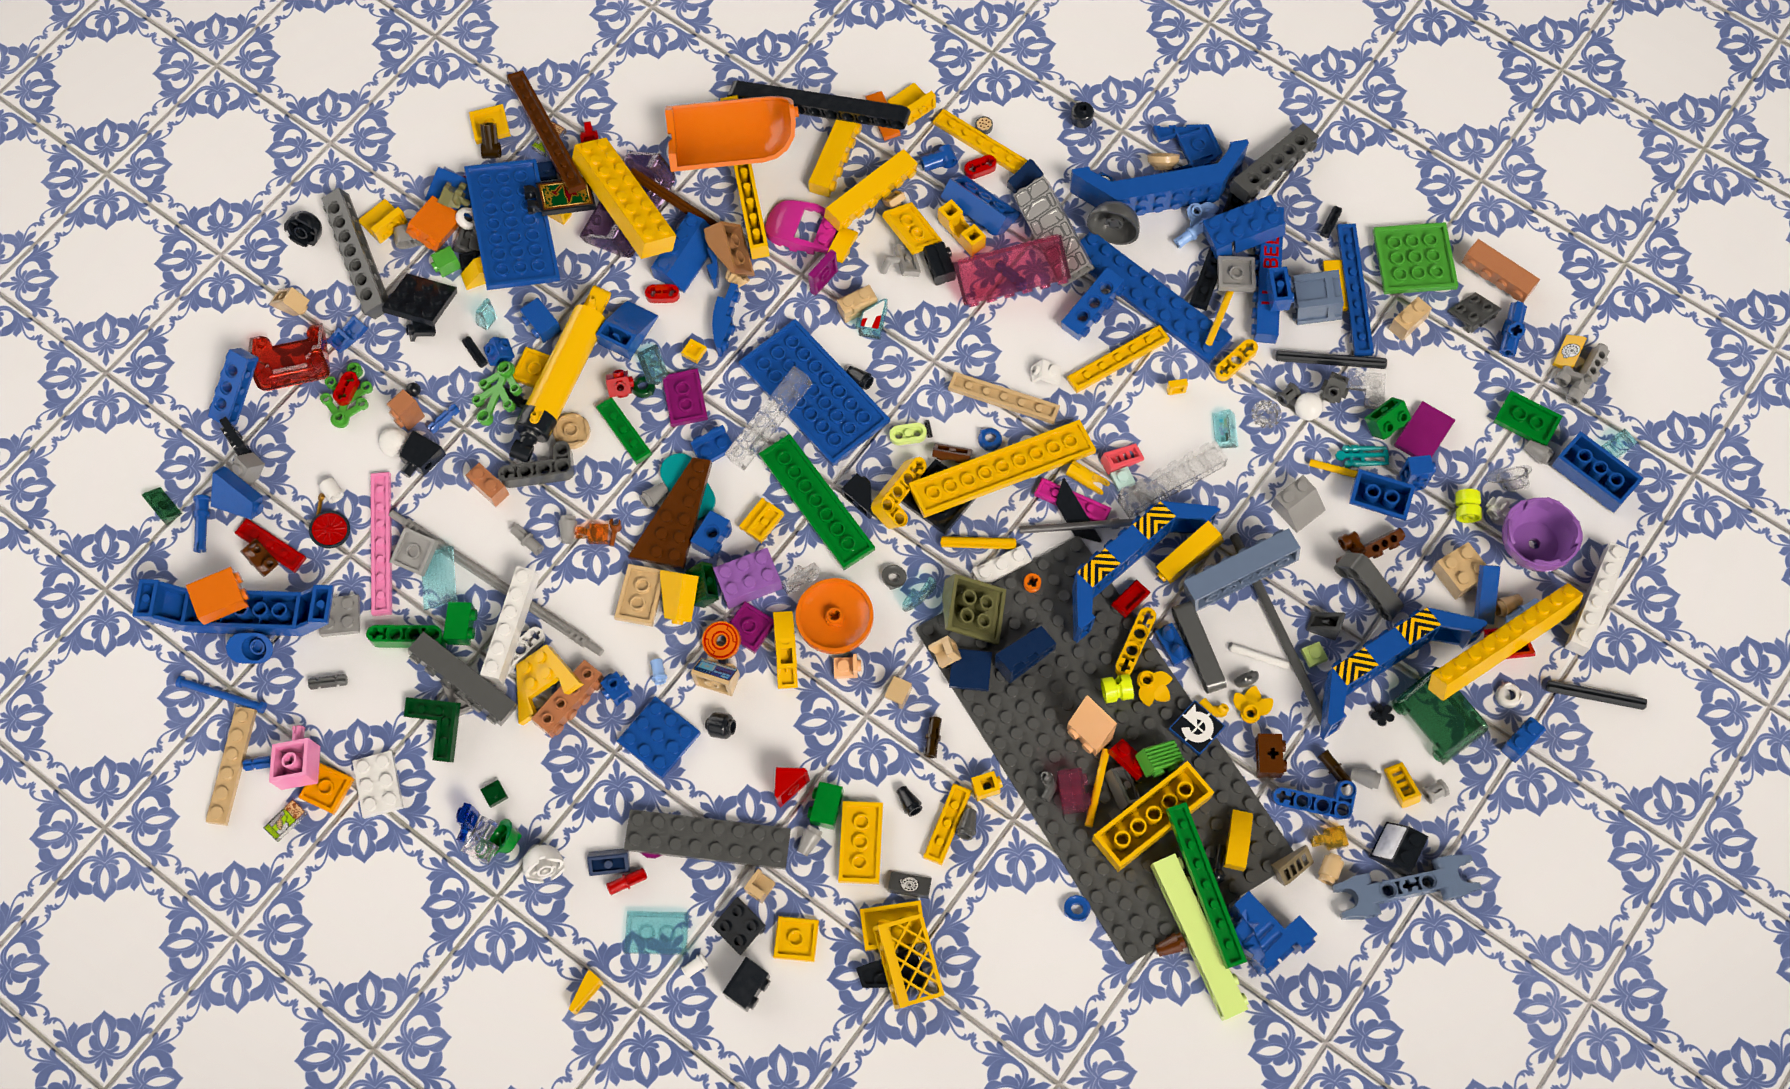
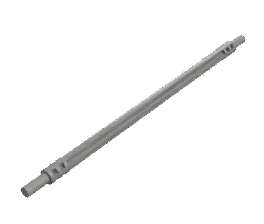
M394 510L389 513V516L400 523L402 528L406 527L439 541L436 550L507 596L510 585L411 519H406ZM534 601L531 602L529 608L531 613L569 637V639L581 647L588 648L598 656L603 654L604 650L591 642L589 637L574 629Z

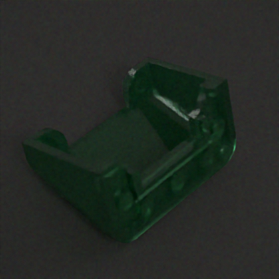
M1434 667L1397 696L1391 703L1397 714L1404 716L1408 714L1433 743L1432 755L1435 760L1445 765L1479 740L1488 731V725L1460 691L1442 701L1428 690L1431 674L1438 669V667Z

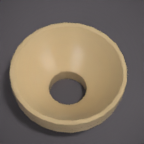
M1152 153L1147 154L1149 164L1154 167V170H1172L1179 162L1180 154Z

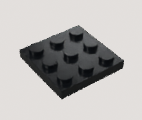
M406 274L382 306V311L386 314L433 327L457 294V287Z
M935 459L919 479L948 469V467ZM911 491L908 492L901 503L946 535L975 499L923 518Z

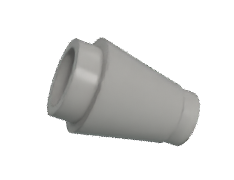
M1532 440L1524 448L1540 464L1548 465L1555 455L1551 447Z
M660 483L643 491L639 498L646 508L654 507L668 492V488L664 483Z
M562 515L558 521L561 543L572 544L577 526L576 517Z
M1353 768L1350 778L1370 789H1378L1382 774L1378 773L1377 770Z
M808 825L806 829L804 828L797 851L808 857L809 853L822 839L821 835L823 832Z

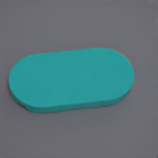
M677 453L663 461L660 475L669 493L691 461V456ZM708 482L697 520L705 519L709 511L714 510L716 504L714 492Z

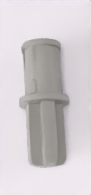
M519 524L512 527L510 532L521 541L522 546H526L534 555L537 556L544 550V546L533 538L532 533L525 531Z

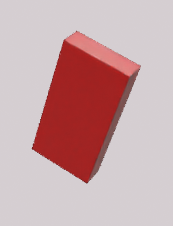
M1136 579L1111 606L1126 618L1151 592Z

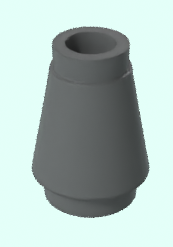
M972 808L965 809L956 828L959 838L972 840L973 836L976 835V810Z

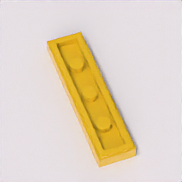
M953 783L924 853V859L941 866L943 865L972 790Z

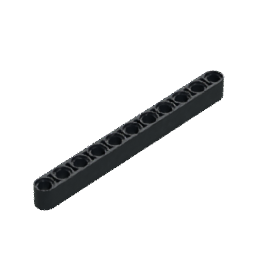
M739 80L733 81L727 97L738 95V99L765 96L787 97L794 101V106H798L799 114L899 130L905 129L911 113L910 109L902 105Z

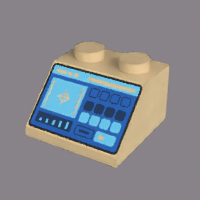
M701 658L691 671L696 686L733 696L740 677L736 666L729 663L725 665L720 664L713 658Z

